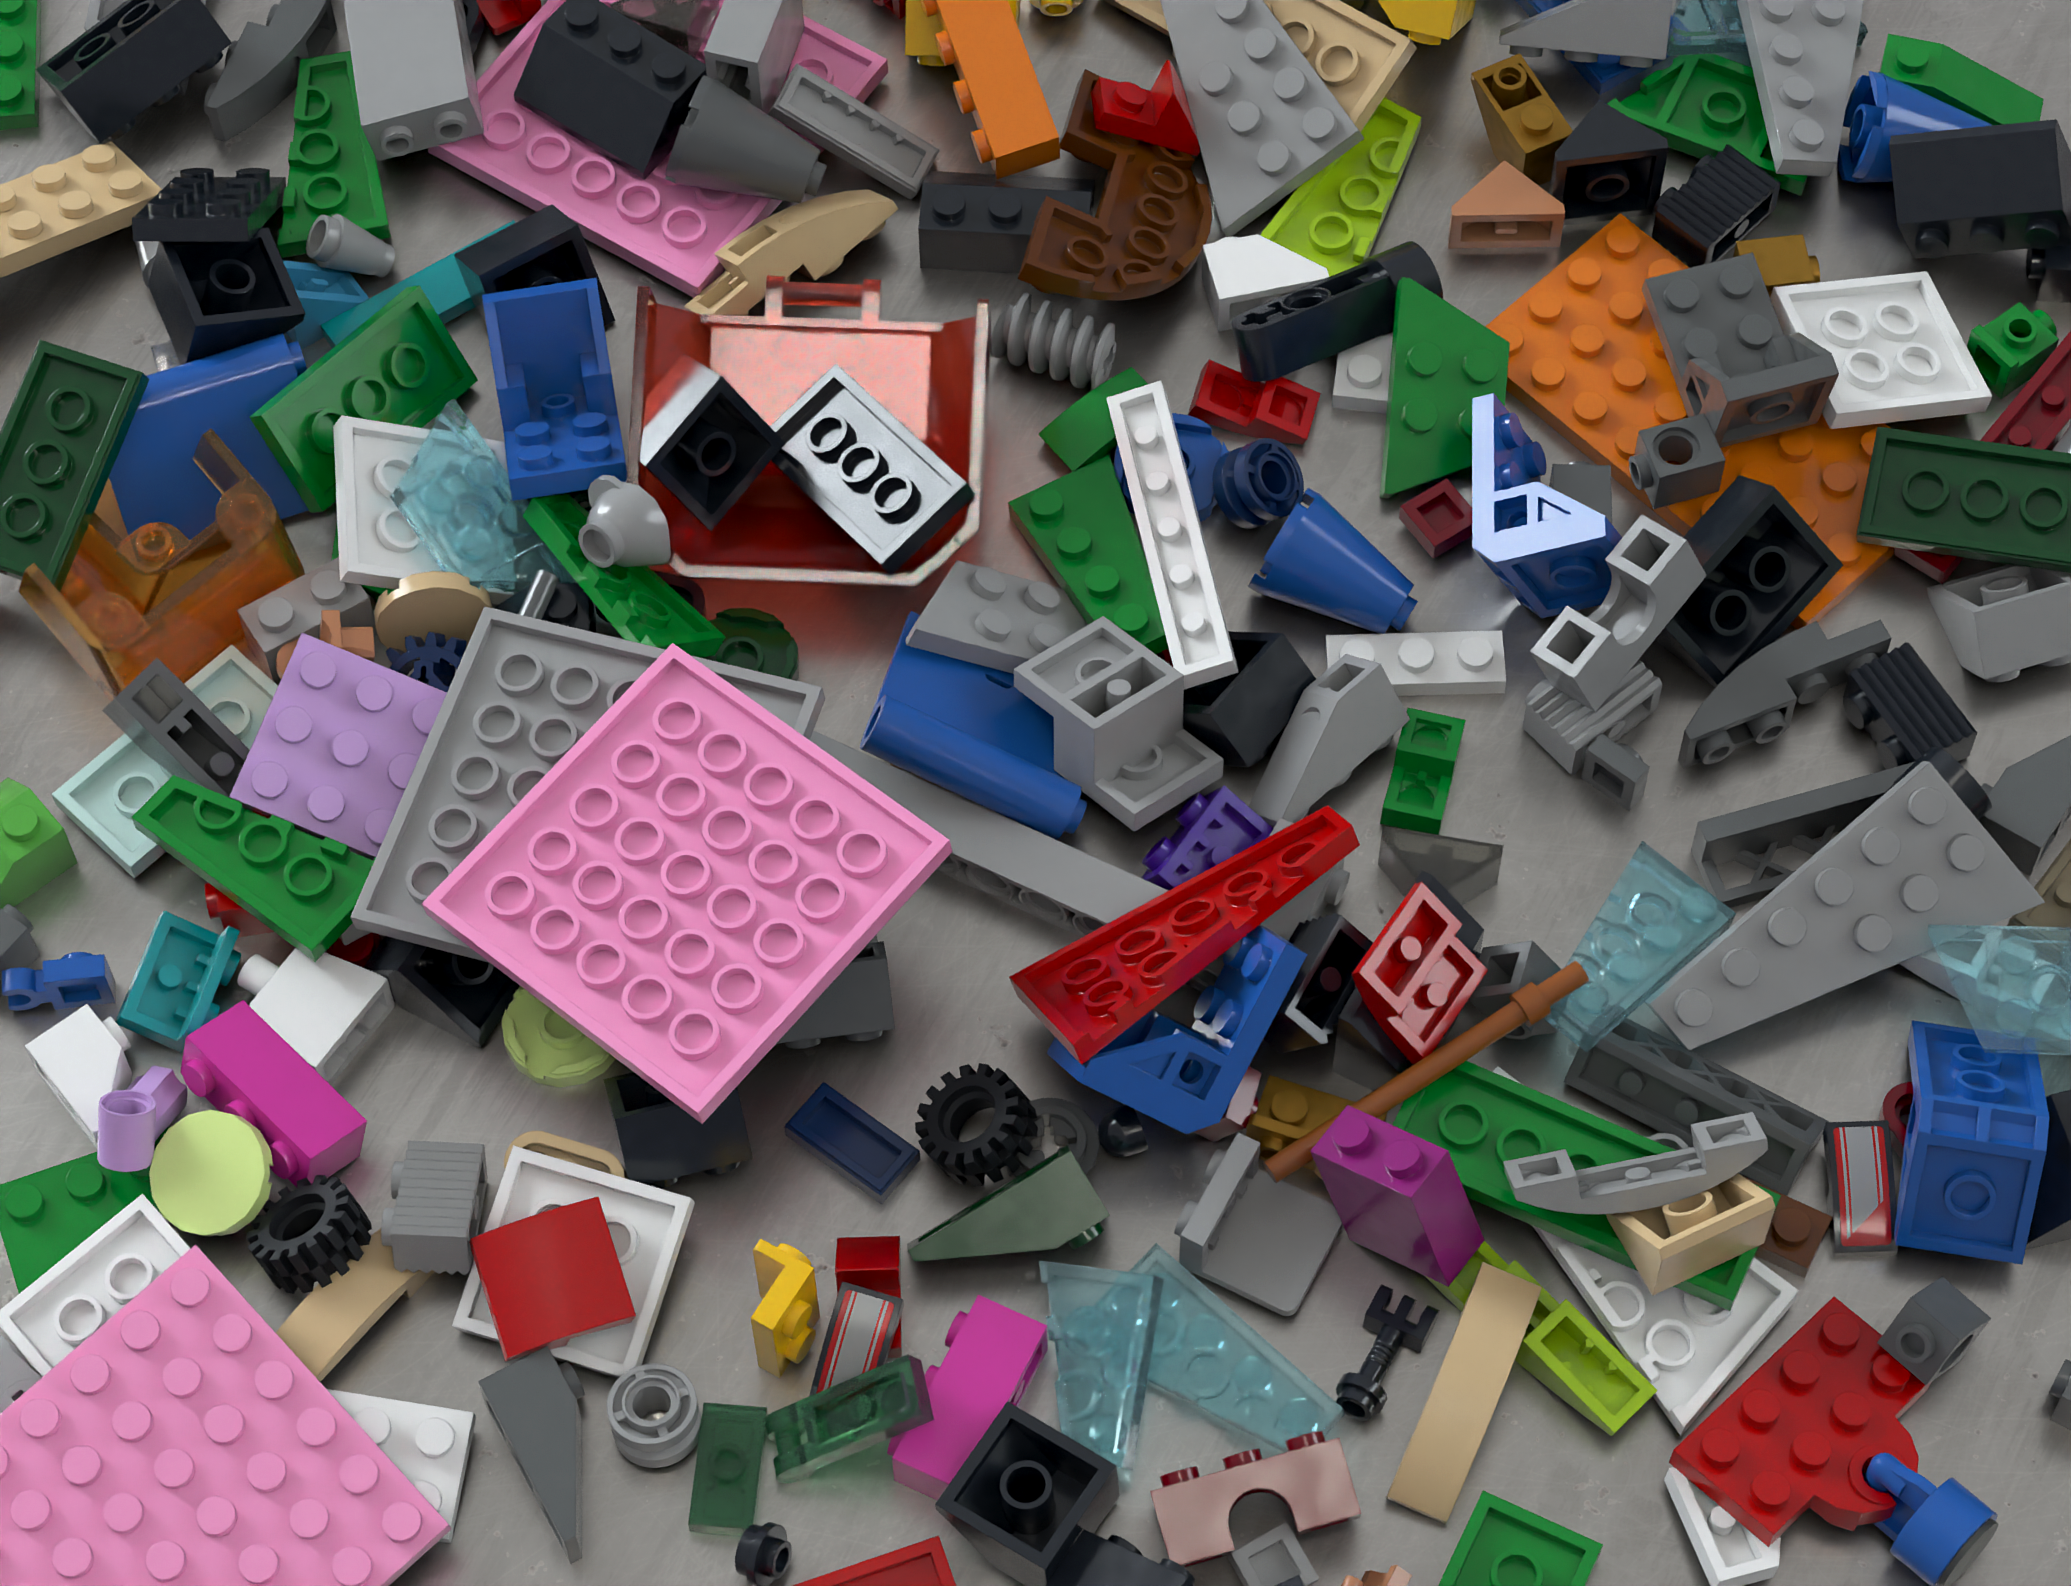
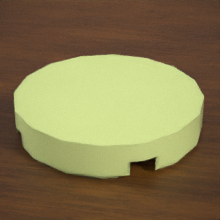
M520 986L513 994L514 999L509 1004L507 1011L505 1009L502 1018L506 1052L518 1071L536 1083L559 1088L585 1084L606 1072L615 1061V1057Z
M215 1110L188 1114L168 1128L154 1150L149 1171L152 1198L162 1216L181 1231L207 1237L235 1233L256 1218L269 1198L272 1183L268 1182L270 1176L269 1166H273L271 1150L260 1130L240 1116Z

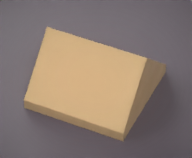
M1738 1173L1715 1187L1671 1204L1639 1211L1606 1214L1653 1296L1764 1244L1776 1207L1770 1194Z

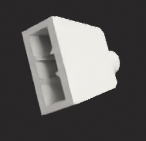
M295 948L280 967L261 955L255 954L244 964L237 980L239 986L255 995L249 1006L330 1085L335 1082L395 1007L388 979L328 953H324L314 962Z

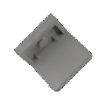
M1237 1133L1227 1152L1219 1148L1211 1158L1203 1178V1183L1207 1184L1208 1187L1199 1203L1189 1200L1179 1216L1174 1230V1234L1180 1236L1179 1266L1280 1315L1290 1316L1298 1310L1343 1224L1333 1204L1283 1180L1275 1183L1268 1173L1258 1169L1260 1142Z

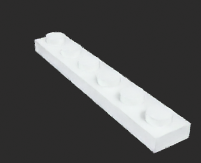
M1160 380L1107 397L1173 668L1184 675V689L1239 673L1168 396L1163 383Z

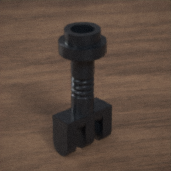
M1383 1284L1377 1290L1365 1313L1363 1327L1378 1333L1373 1346L1359 1372L1343 1374L1336 1386V1394L1338 1395L1336 1404L1338 1408L1347 1416L1360 1421L1369 1420L1372 1415L1380 1413L1387 1401V1393L1380 1385L1401 1344L1421 1352L1440 1310L1427 1305L1419 1318L1418 1324L1408 1321L1417 1300L1407 1295L1403 1296L1394 1314L1386 1311L1392 1300L1394 1289Z

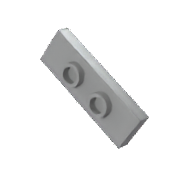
M796 64L790 72L768 115L910 200L919 191L940 149L799 64Z

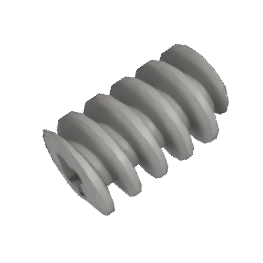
M1024 293L1015 306L1007 304L1002 309L991 336V357L1001 358L1008 353V359L1011 364L1021 366L1028 361L1031 371L1041 374L1049 368L1052 379L1057 381H1063L1070 375L1071 383L1076 388L1083 389L1091 382L1093 390L1107 381L1116 352L1115 324L1108 323L1100 335L1097 336L1094 334V317L1086 316L1081 325L1075 328L1073 327V309L1066 308L1057 321L1053 320V305L1048 300L1044 301L1037 313L1031 312L1032 295Z

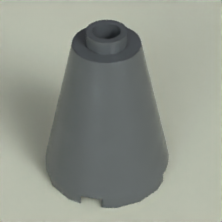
M703 75L688 106L691 109L684 125L681 124L666 168L665 179L678 185L796 203L802 202L805 193L816 196L827 168L826 164L818 162L821 150L717 79Z

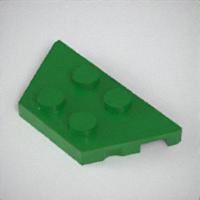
M1693 46L1673 59V63L1668 68L1656 70L1641 80L1640 89L1621 102L1614 98L1607 103L1610 107L1667 138L1670 148L1701 159L1707 154L1716 157L1718 152L1723 151L1726 144H1728L1780 181L1781 189L1800 196L1805 189L1807 175L1776 174L1752 67Z
M1402 277L1398 281L1396 292L1380 498H1391L1427 482L1432 483L1451 476L1460 470L1472 468V398L1494 393L1504 406L1506 399L1510 342L1413 279Z

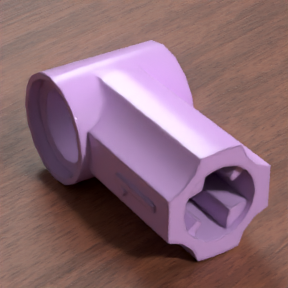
M152 1066L145 1075L137 1076L126 1090L113 1091L100 1098L98 1107L97 1160L103 1167L114 1171L132 1172L145 1169L151 1165L155 1141L187 1105V1086L177 1079L173 1069Z

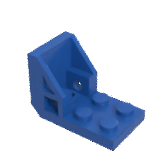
M591 278L482 295L504 432L512 501L587 490L591 482L602 475L615 476L620 481L629 483L597 279Z
M1494 393L1472 398V548L1518 602L1540 618L1559 615L1566 606L1576 611L1601 605L1608 594L1612 580L1611 570L1605 558L1619 543L1622 536L1605 515L1541 483V476L1545 475L1547 469L1546 458L1539 442H1533L1522 429L1518 416L1514 412L1509 413Z
M1258 925L1224 952V966L1215 984L1208 986L1200 995L1194 1009L1196 1020L1191 1028L1152 1009L1082 1065L1056 1037L1051 1043L1047 1054L1078 1082L1185 1134L1219 1123L1308 954L1272 930Z
M1912 1020L1907 1043L1914 1094L1904 1140L1894 1230L1895 1245L2022 1265L2047 1151L2049 1112L2036 1040L2027 1037Z

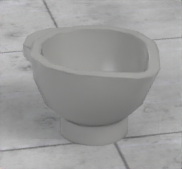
M602 475L591 482L588 496L592 508L586 525L580 529L578 536L580 548L586 558L594 565L602 568L609 567L612 564L621 567H635L668 563L671 556L669 528L666 517L656 500L639 485L622 482L615 476Z

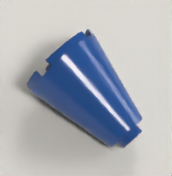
M1868 71L1869 76L1862 75L1857 80L1846 106L1843 127L1850 128L1849 146L1839 145L1837 157L1838 171L1842 180L1854 183L1893 182L1889 149L1891 136L1992 126V124L1883 73Z
M1307 488L1301 502L1308 505L1309 508L1299 503L1296 504L1263 558L1265 563L1260 571L1267 575V577L1264 579L1255 573L1248 587L1258 594L1378 634H1385L1389 626L1400 631L1418 602L1409 596L1414 584L1320 493Z

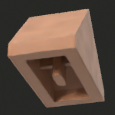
M1504 160L1451 207L1448 249L1560 247L1565 217L1564 204Z

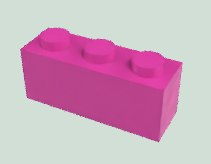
M244 1000L186 1036L180 1071L186 1085L195 1095L205 1097L218 1111L240 1116L259 1129L271 1150L273 1166L269 1167L278 1177L288 1179L297 1188L298 1180L307 1178L312 1184L316 1175H325L329 1178L360 1156L367 1120Z
M981 1295L977 1296L968 1314L959 1311L955 1316L945 1339V1346L950 1348L940 1368L932 1364L927 1369L916 1395V1399L921 1401V1404L911 1422L905 1419L900 1421L892 1435L887 1454L893 1456L894 1481L937 1501L1007 1401L1016 1407L1019 1406L1048 1350L1047 1325Z

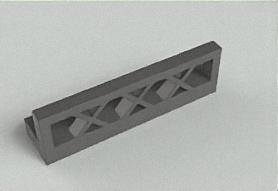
M1914 762L1699 821L1691 852L1716 911L1764 899L1795 872L1771 862L1777 849L1791 845L1809 854H1816L1830 841L1833 833L1841 832L1894 785V781ZM1822 837L1820 842L1813 840L1815 838ZM1765 853L1763 858L1758 856V854ZM1736 861L1756 870L1750 883L1726 890L1716 866ZM1764 874L1770 877L1761 880Z
M1609 1008L1586 1030L1564 1079V1082L1651 1128L1661 1133H1669L1679 1137L1690 1148L1694 1147L1690 1124L1753 1112L1767 1137L1769 1150L1739 1173L1786 1196L1793 1189L1810 1151L1822 1137L1825 1123L1829 1122L1699 1054L1684 1049L1681 1045Z

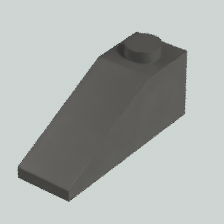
M157 657L102 711L145 754L172 775L229 797L250 750ZM244 807V809L254 812L253 810Z
M2071 735L2007 767L1994 787L1987 783L1981 786L1989 797L1992 808L1978 821L2014 865L2029 876L2032 875L2071 816Z
M546 1346L479 1380L478 1383L490 1415L567 1559L572 1564L582 1558V1419L577 1399L584 1396L585 1392L570 1362L566 1361L558 1365L550 1349Z

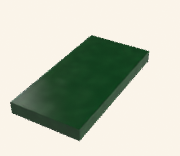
M39 339L0 431L1 574L59 593L61 592L150 380L143 372Z
M1877 427L1856 534L1857 542L2071 573V453Z

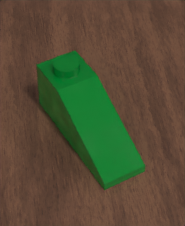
M1888 34L1879 69L1880 73L1992 124V126L2040 121L2043 98L1944 44Z

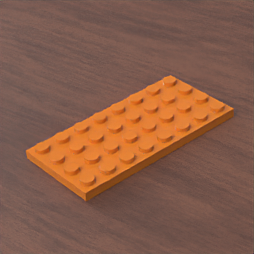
M1620 213L1485 326L1510 342L1506 390L1597 465H1611V477L1683 536L1687 534L1739 475L1774 486L1843 564L1791 625L1798 630L1815 621L1818 623L1894 554L1895 547L1857 542L1856 537L1877 427H1890L1885 423L1830 429L1821 413L1816 424L1722 447L1720 449L1726 461L1719 492L1653 509L1645 489L1638 490L1635 487L1629 470V457L1634 456L1638 432L1688 418L1644 298L1642 287L1645 279L1688 269L1689 267ZM1666 461L1669 464L1681 465L1676 461Z

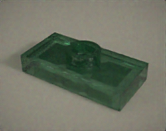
M704 1402L688 1521L690 1532L742 1536L750 1525L756 1524L769 1417L767 1407Z

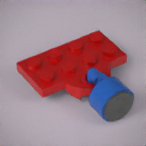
M1834 1296L1673 1450L1669 1463L1768 1547L1808 1508H1811L1828 1523L1853 1532L1857 1525L1873 1523L1894 1541L1890 1553L1929 1586H1951L1976 1560L1995 1534L1999 1525L1996 1522L1998 1514L1953 1477L1937 1488L1925 1477L1918 1474L1919 1456L1913 1439L1898 1419L1929 1389L1931 1383L1925 1385L1877 1343L1882 1335Z

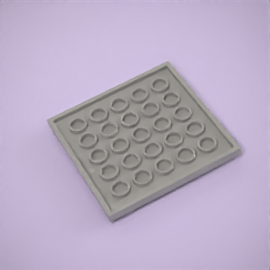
M484 606L350 916L355 928L488 962L429 917L422 905L423 901L666 649ZM692 656L810 740L825 701L821 686Z

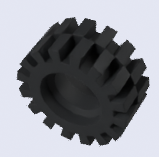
M979 1063L977 1072L969 1064L959 1067L960 1078L956 1079L949 1071L940 1077L946 1085L943 1089L939 1091L932 1085L925 1093L932 1100L931 1105L919 1104L917 1113L924 1121L915 1122V1132L922 1138L918 1141L921 1148L948 1177L951 1176L957 1183L963 1185L966 1184L968 1179L974 1187L984 1186L985 1175L994 1183L1003 1180L1004 1177L1000 1169L1006 1165L1014 1173L1021 1166L1015 1159L1018 1152L1029 1156L1033 1146L1025 1137H1037L1038 1127L1032 1119L1038 1117L1035 1108L1029 1103L1028 1097L1005 1072L999 1068H996L994 1071L989 1064ZM983 1109H995L992 1122L981 1135L969 1141H959L960 1131L972 1115Z
M316 1175L312 1184L307 1178L297 1181L296 1190L291 1192L287 1186L280 1190L278 1194L281 1196V1199L276 1203L268 1200L262 1207L266 1214L264 1216L257 1215L250 1223L255 1230L247 1232L250 1252L278 1289L283 1288L286 1293L294 1294L297 1288L302 1293L312 1292L314 1282L317 1281L322 1288L331 1284L330 1275L336 1271L341 1276L346 1274L350 1270L346 1263L350 1259L359 1261L364 1254L360 1246L369 1245L371 1235L368 1231L372 1229V1225L346 1185L342 1184L339 1178L332 1176L328 1180L325 1175Z

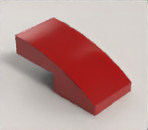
M1209 359L1201 369L1188 415L1198 418L1207 424L1260 439L1271 438L1282 443L1303 445L1308 439L1321 393L1284 377L1263 382L1248 381L1242 377V373Z

